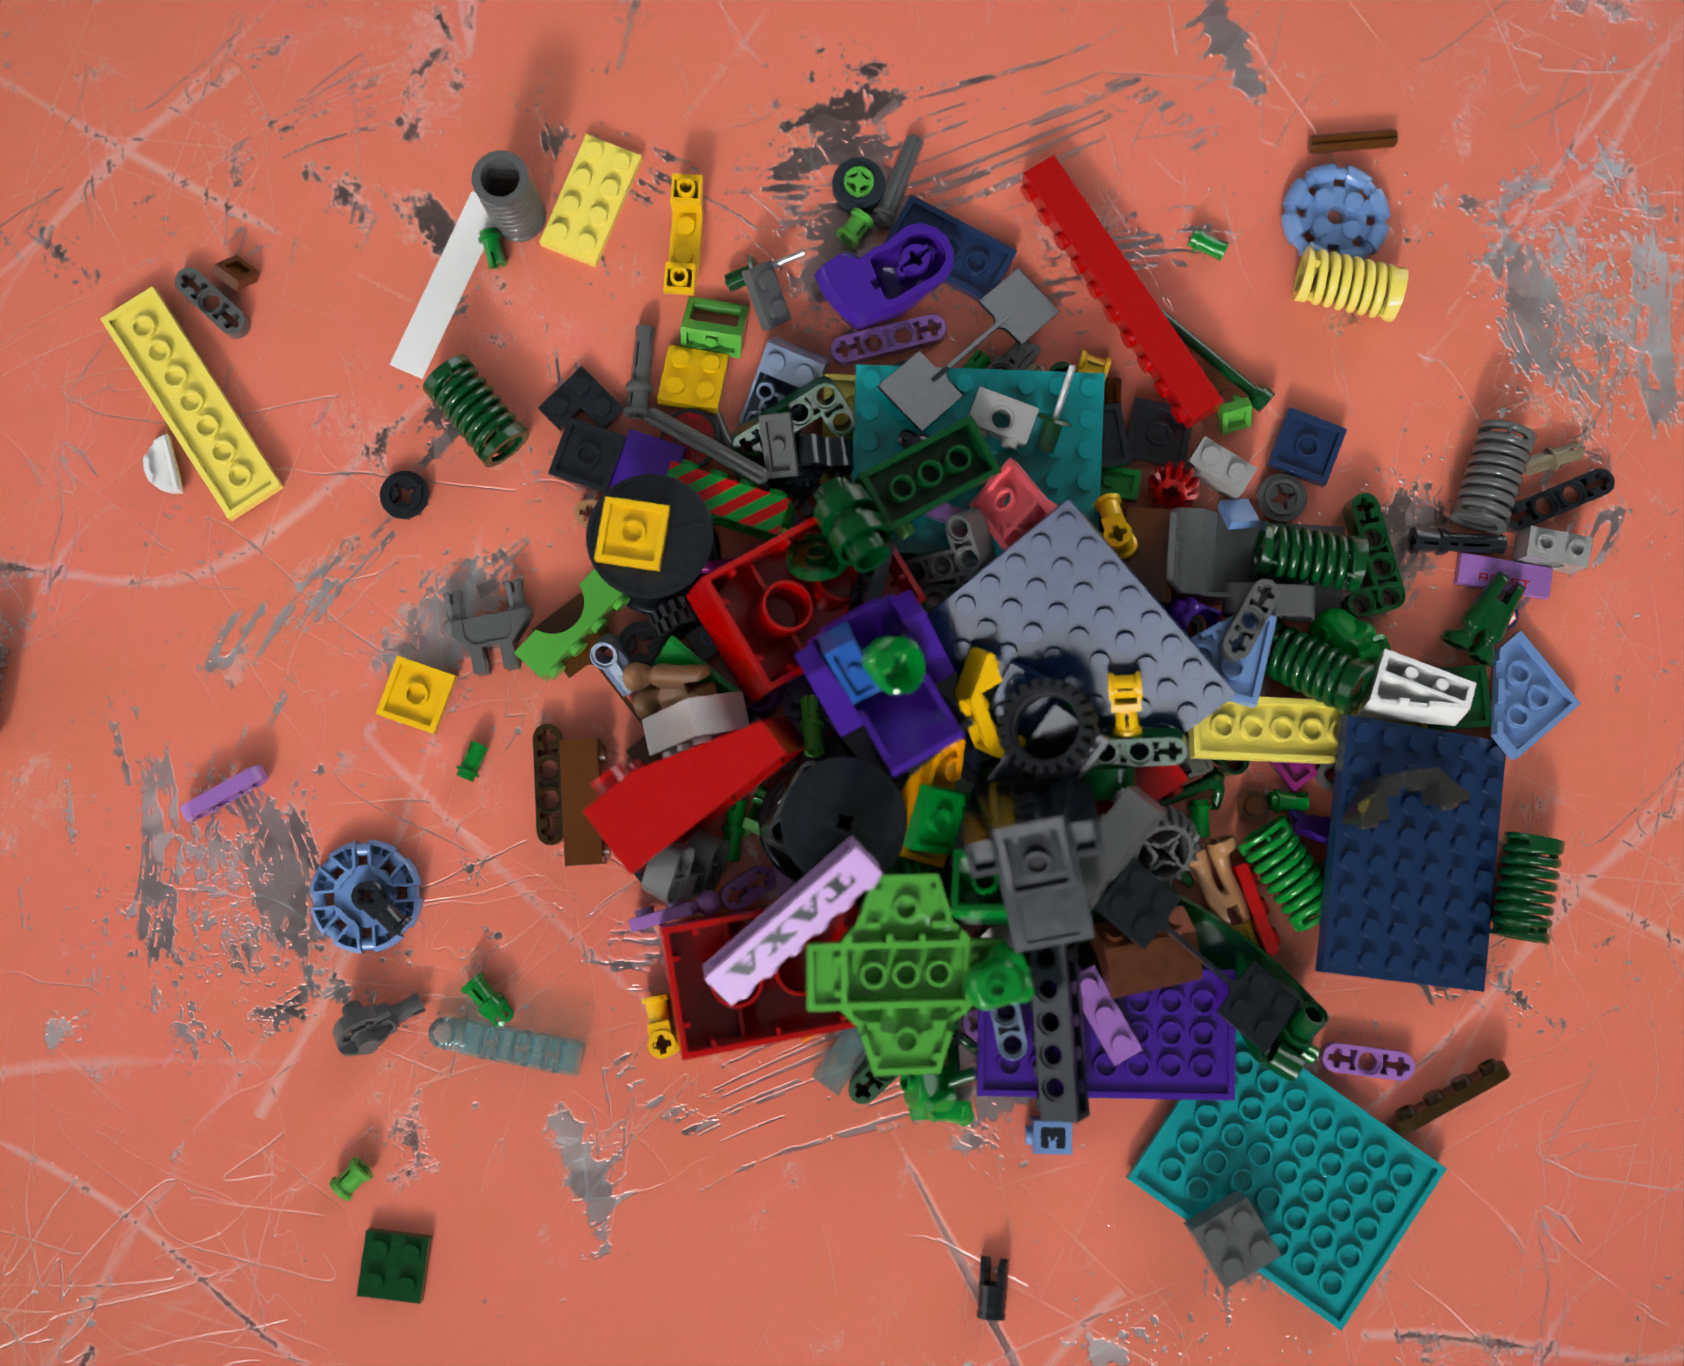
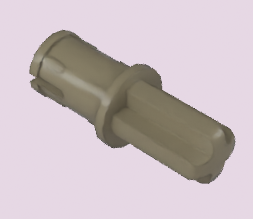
M1573 441L1557 448L1547 447L1542 453L1530 456L1529 462L1525 464L1527 468L1525 474L1530 476L1548 469L1555 471L1559 469L1560 465L1581 460L1584 455L1583 448L1574 450V448L1581 445L1578 441Z

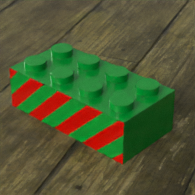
M682 459L681 463L671 460L666 476L685 483L700 496L709 511L713 524L765 541H769L791 529L796 511L791 500L787 498V493L770 488L769 492L758 489V484L746 479H740V482L728 479V474L719 470L711 469L710 473L699 470L698 464Z

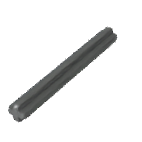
M654 407L650 408L645 416L647 423L760 485L767 483L771 475L770 471Z

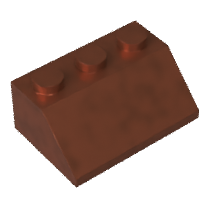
M1184 906L1175 907L1168 918L1169 926L1199 951L1196 930ZM1110 921L1093 924L1095 938L1090 939L1088 948L1111 999L1203 979L1201 962L1164 930L1159 931L1146 949L1142 950Z

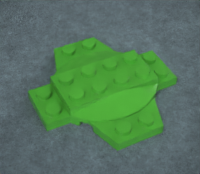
M939 874L881 875L879 882L871 890L865 892L856 923L843 934L840 940H837V942L806 943V1010L808 1012L842 1011L857 1026L874 1076L938 1074L941 1072L953 1034L951 1032L953 1024L961 1015L965 1016L970 1008L974 1006L966 994L965 975L971 966L986 959L988 953L995 945L1004 942L1002 937L970 938L963 929L953 922L952 913Z

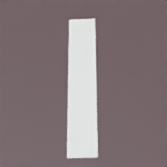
M473 191L463 208L390 363L391 366L423 379L484 250L483 244H480L478 241L480 237L479 232L485 228L494 227L480 199Z

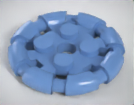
M1331 163L1306 171L1302 179L1297 178L1291 184L1282 204L1285 210L1281 216V223L1289 245L1293 244L1297 248L1300 257H1302L1307 246H1312L1315 253L1321 248L1325 249L1328 253L1327 248L1336 249L1340 256L1348 254L1352 258L1358 256L1363 261L1366 260L1368 255H1374L1380 249L1388 234L1389 226L1386 223L1387 218L1390 217V208L1382 188L1377 189L1372 183L1373 178L1369 174L1354 166L1346 165L1343 168L1336 167V163ZM1334 179L1343 180L1342 187L1333 186ZM1311 186L1316 190L1314 196L1308 192ZM1361 190L1368 197L1364 202L1362 195L1359 193ZM1297 210L1304 211L1303 217L1297 215ZM1331 211L1339 213L1342 222L1340 224L1331 223L1328 220L1327 213ZM1366 218L1374 219V225H1365ZM1308 231L1315 239L1310 243L1303 237ZM1357 239L1362 246L1355 247L1351 242Z
M369 839L367 843H358L356 840L335 849L328 855L329 859L323 866L319 865L310 886L309 895H312L313 907H310V910L320 932L324 936L327 934L332 938L334 945L354 953L363 954L365 950L379 952L400 942L404 938L403 934L407 929L414 927L423 903L419 890V885H422V881L414 863L409 857L405 859L398 853L399 849L379 840ZM367 855L368 865L359 866V857ZM389 862L396 867L391 875L383 869ZM340 867L345 872L337 879L333 873ZM369 880L377 881L384 888L385 894L394 902L393 905L403 915L412 918L409 924L393 939L388 936L389 932L376 919L373 920L365 911L359 910L352 903V890L359 883ZM398 887H406L407 899L398 900L400 897ZM326 893H334L335 905L326 906ZM339 919L348 924L343 930L336 925ZM372 927V937L365 938L363 936V928Z

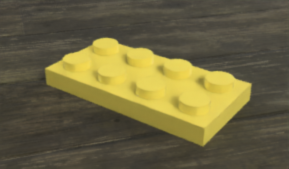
M586 134L539 241L541 246L597 268L641 166L642 156Z

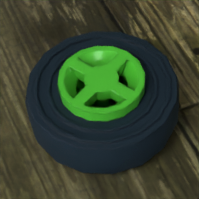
M863 157L850 158L842 162L836 169L832 179L833 195L837 203L850 212L853 208H859L865 213L876 208L886 189L885 176L881 168L872 160Z

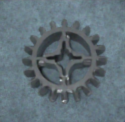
M1167 805L1164 808L1168 811L1133 858L1161 882L1171 887L1172 879L1182 880L1181 873L1191 871L1190 862L1198 861L1195 852L1201 850L1200 844L1197 842L1201 837L1196 830L1194 822L1183 811L1175 810L1174 807Z

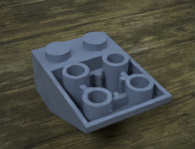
M778 337L769 340L737 427L812 380L824 376L831 359ZM795 404L791 407L790 411H792V415L800 416L805 413L806 406ZM803 428L794 433L795 437L800 436ZM755 429V434L760 436L758 429Z

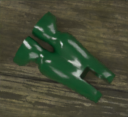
M1497 571L1478 597L1462 614L1461 623L1463 625L1459 629L1444 630L1439 638L1455 649L1467 651L1466 655L1481 665L1486 664V667H1492L1496 661L1494 645L1503 640L1526 587L1517 582L1509 589L1502 601L1498 600V595L1508 581V575ZM1478 631H1481L1480 639L1473 644Z

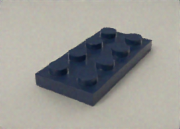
M912 194L884 241L886 243L907 225L923 223L938 228L948 237L954 250L953 269L943 283L977 301L981 300L1001 283L1017 254V250Z

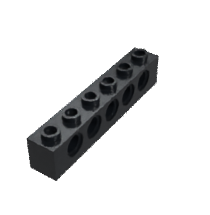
M1075 941L1029 950L1028 965L1031 968L1030 975L1035 991L1032 999L1029 1001V1006L1034 1017L1032 1042L1036 1045L1037 1058L1034 1063V1073L1038 1078L1039 1086L1036 1104L1038 1110H1040L1041 1121L1078 1123L1090 1116L1078 944ZM1048 947L1054 952V962L1047 956ZM1050 980L1056 984V994L1049 987ZM1052 1013L1056 1014L1059 1018V1027L1053 1023ZM1054 1046L1060 1049L1062 1059L1055 1055ZM1056 1079L1063 1083L1064 1092L1057 1087Z

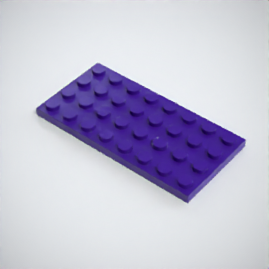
M1202 969L1203 979L1115 998V1003L1143 1049L1116 1066L1111 1062L1083 1013L1089 1098L1235 1100L1236 1029L1216 1013L1229 993L1228 985L1209 969ZM1220 969L1230 979L1236 980V971L1234 969ZM1050 980L1049 987L1056 994V984ZM1029 1002L1020 1004L1027 1036V1050L1025 1055L1018 1060H1008L1000 1054L990 1010L984 1011L977 1008V1096L1037 1097L1039 1086L1038 1078L1034 1073V1063L1037 1059L1036 1045L1032 1042L1034 1017L1030 1010ZM1011 1004L998 1007L996 1010L998 1015L1003 1018H1010L1015 1013V1009ZM1052 1013V1021L1059 1027V1018L1056 1014ZM1015 1035L1006 1037L1003 1042L1004 1046L1009 1050H1016L1022 1044L1021 1039ZM1054 1046L1055 1055L1062 1059L1060 1049ZM1056 1079L1057 1087L1064 1092L1063 1083Z

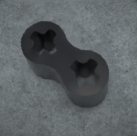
M803 434L796 438L799 472L805 474L825 473L834 476V473L839 469L843 470L846 475L852 474V470H855L852 439L844 436L823 437L819 434Z

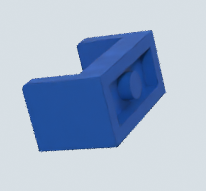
M844 622L818 636L823 655L853 705L881 691L861 665L863 652L857 644L848 622Z

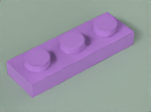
M1090 964L1080 970L1082 1011L1111 1062L1116 1066L1143 1049L1114 999H1111L1107 987L1095 966Z

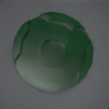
M823 532L805 535V539L800 542L796 539L786 550V562L789 571L802 580L825 581L837 577L849 566L838 561L829 545V537L825 536Z

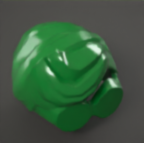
M892 636L878 638L867 649L863 650L861 661L863 669L868 673L873 682L890 695L893 693H912L923 682L926 667L924 656L919 646L910 639Z

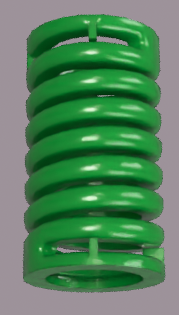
M1280 815L1252 831L1236 847L1248 863H1253L1279 848L1253 866V871L1256 874L1263 873L1260 876L1261 883H1270L1267 886L1268 893H1277L1274 896L1275 903H1284L1281 906L1282 913L1290 914L1288 916L1289 923L1296 932H1302L1320 923L1325 873L1321 872L1320 865L1314 862L1313 855L1306 852V845L1299 842L1300 837L1293 832V827L1284 815ZM1278 834L1276 837H1274V838L1271 840V838H1270L1271 836ZM1263 841L1264 845L1252 852L1249 850V848ZM1320 895L1316 900L1310 902L1315 896Z

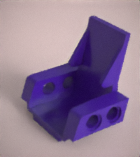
M910 589L896 597L894 594H889L880 600H877L875 597L820 628V634L807 641L808 647L794 654L839 735L843 737L858 727L865 725L894 777L965 737L935 686L936 683L956 672L927 615ZM844 622H848L862 652L875 640L885 636L910 639L919 646L924 656L926 667L923 682L912 693H893L890 695L881 690L853 705L823 655L818 636Z

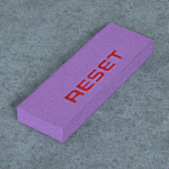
M1462 552L1457 556L1454 584L1484 589L1496 572L1500 571L1508 575V581L1501 592L1507 593L1515 583L1519 582L1526 587L1523 596L1543 600L1549 598L1553 568Z

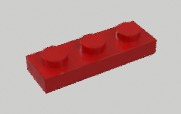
M1247 862L1231 865L1247 902L1250 914L1249 920L1259 947L1270 957L1280 954L1278 945L1281 944V940L1274 926L1271 927L1267 915L1270 914V910L1265 898L1259 896L1256 885L1259 884L1257 874L1253 871L1252 866H1248Z

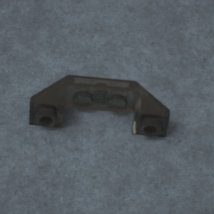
M1437 767L1413 768L1363 780L1342 820L1345 825H1357L1358 830L1378 827V821L1390 819L1387 797L1400 795L1399 789L1406 788L1409 792L1421 790L1423 805L1437 806L1439 811L1458 808L1457 802L1470 800V793Z

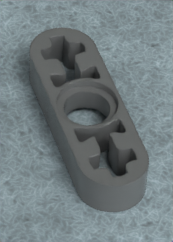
M188 267L177 273L175 277L176 288L225 334L231 338L239 339L249 332V318L198 270ZM188 279L194 280L203 290L198 294L186 283ZM211 296H218L220 298L219 307L215 310H207L205 306L207 299ZM226 313L240 324L237 328H234L223 317Z
M1261 579L1248 589L1218 645L1219 654L1225 661L1230 663L1239 662L1252 650L1280 597L1279 588L1273 581ZM1264 589L1267 591V599L1257 607L1254 604L1258 602L1261 596L1259 591ZM1243 613H1250L1256 618L1257 625L1254 629L1243 625L1241 620ZM1239 634L1245 636L1238 644L1237 648L1239 651L1233 653L1231 651V643L1238 638Z

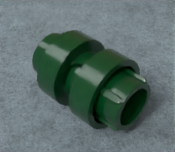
M842 477L832 479L823 484L815 495L817 505L814 509V518L823 534L829 537V545L838 561L845 565H853L854 569L858 572L870 571L880 566L889 556L887 544L891 533L881 515L875 511V505L866 489L862 485L851 484L848 479Z

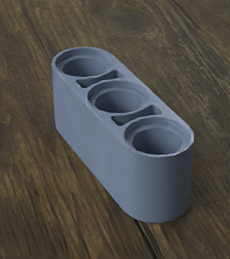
M1011 1004L1015 1009V1013L1010 1018L1000 1017L996 1011L997 1008L991 1009L990 1012L1000 1054L1008 1060L1022 1058L1027 1050V1036L1020 1004ZM1010 1035L1019 1037L1022 1042L1021 1046L1016 1050L1007 1049L1003 1043L1006 1037Z

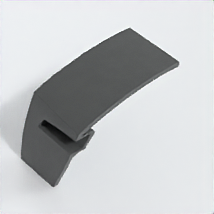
M1175 507L1171 510L1166 579L1170 587L1182 597H1192L1199 603L1222 606L1221 615L1225 618H1230L1235 615L1248 589L1258 580L1269 579L1278 586L1280 591L1279 600L1271 613L1272 616L1277 617L1276 621L1310 622L1315 620V615L1329 607L1341 608L1342 588L1335 590L1332 587V582L1329 587L1323 588L1319 583L1315 586L1309 585L1307 581L1304 584H1299L1296 579L1292 582H1287L1284 579V575L1280 580H1275L1272 577V569L1268 578L1252 575L1253 550L1259 527L1263 522L1262 520H1259L1256 528L1228 530L1221 516L1217 515V512L1187 507ZM1268 521L1271 524L1281 523L1285 527L1293 525L1298 529L1305 527L1310 531L1318 529L1322 533L1330 531L1334 535L1337 533L1345 535V527ZM1277 539V542H1276V545H1275L1274 555H1275V551H1276V548H1277L1278 539ZM1263 543L1261 546L1260 557L1262 553ZM1264 589L1259 591L1261 596L1258 602L1254 604L1257 607L1267 599V591Z

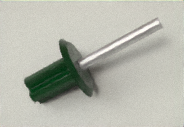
M802 249L772 261L773 268L804 257L806 252ZM747 254V266L724 275L726 279L725 284L729 287L730 292L746 286L742 272L758 264L751 255Z
M1069 365L1053 415L1042 412L1037 414L1038 417L1045 420L1036 446L1040 451L1053 454L1062 426L1073 427L1072 423L1061 418L1060 414L1076 366Z

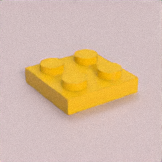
M669 345L657 397L658 404L684 409L692 408L718 414L729 363V354Z
M605 496L594 560L599 563L660 572L671 511L670 506Z
M397 655L375 714L437 735L458 676Z

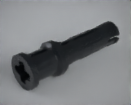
M1412 527L1408 534L1407 547L1410 554H1418L1419 551L1434 552L1435 555H1444L1448 551L1504 554L1507 548V538L1505 535L1449 533L1445 528L1429 531L1421 530L1419 527Z

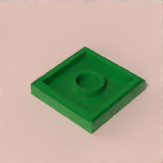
M921 783L903 846L911 850L952 856L962 823V806H966L969 803L971 794Z

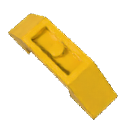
M672 173L670 196L672 223L669 262H665L663 293L695 295L700 270L703 230V175Z
M974 647L969 651L954 693L961 711L975 723L968 729L975 748L992 756L1002 758L1005 751L999 744L1001 737L997 735V726L992 722L988 712L989 703L982 694L1002 682L998 670L1000 664L992 652ZM1018 735L1019 741L1023 746V744L1026 742V739L1023 736Z

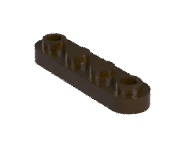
M1495 1058L1485 1060L1477 1066V1071L1469 1075L1465 1073L1454 1077L1450 1081V1086L1442 1090L1434 1089L1427 1092L1422 1097L1424 1100L1416 1105L1408 1104L1395 1111L1396 1116L1392 1120L1399 1134L1415 1131L1505 1081L1511 1075L1505 1062L1496 1061Z

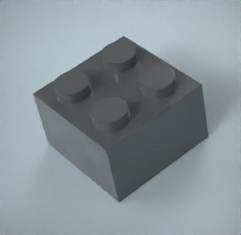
M1236 1190L1183 1223L1215 1278L1225 1290L1281 1256L1248 1198L1239 1190Z

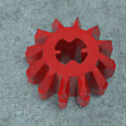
M1171 460L1166 462L1165 468L1158 465L1154 470V474L1149 476L1147 482L1150 486L1147 491L1148 496L1155 497L1153 500L1154 507L1162 504L1164 505L1163 509H1170V507L1191 508L1193 500L1199 497L1200 490L1197 487H1199L1201 482L1199 477H1193L1195 473L1194 467L1185 470L1183 461L1179 462L1178 466H1174Z

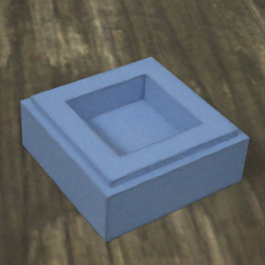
M1249 499L1220 500L1217 509L1228 530L1257 527L1259 518Z

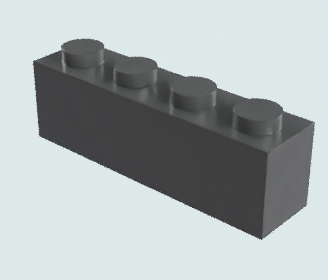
M1139 787L1122 788L1112 799L1114 805L1107 815L1103 813L1098 817L1105 853L1079 858L1090 911L1168 812Z

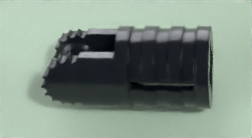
M981 1255L980 1290L978 1293L977 1317L989 1321H1003L1006 1319L1005 1302L1007 1300L1006 1291L1008 1290L1009 1260L1007 1259L1000 1260L997 1269V1282L990 1281L991 1258Z

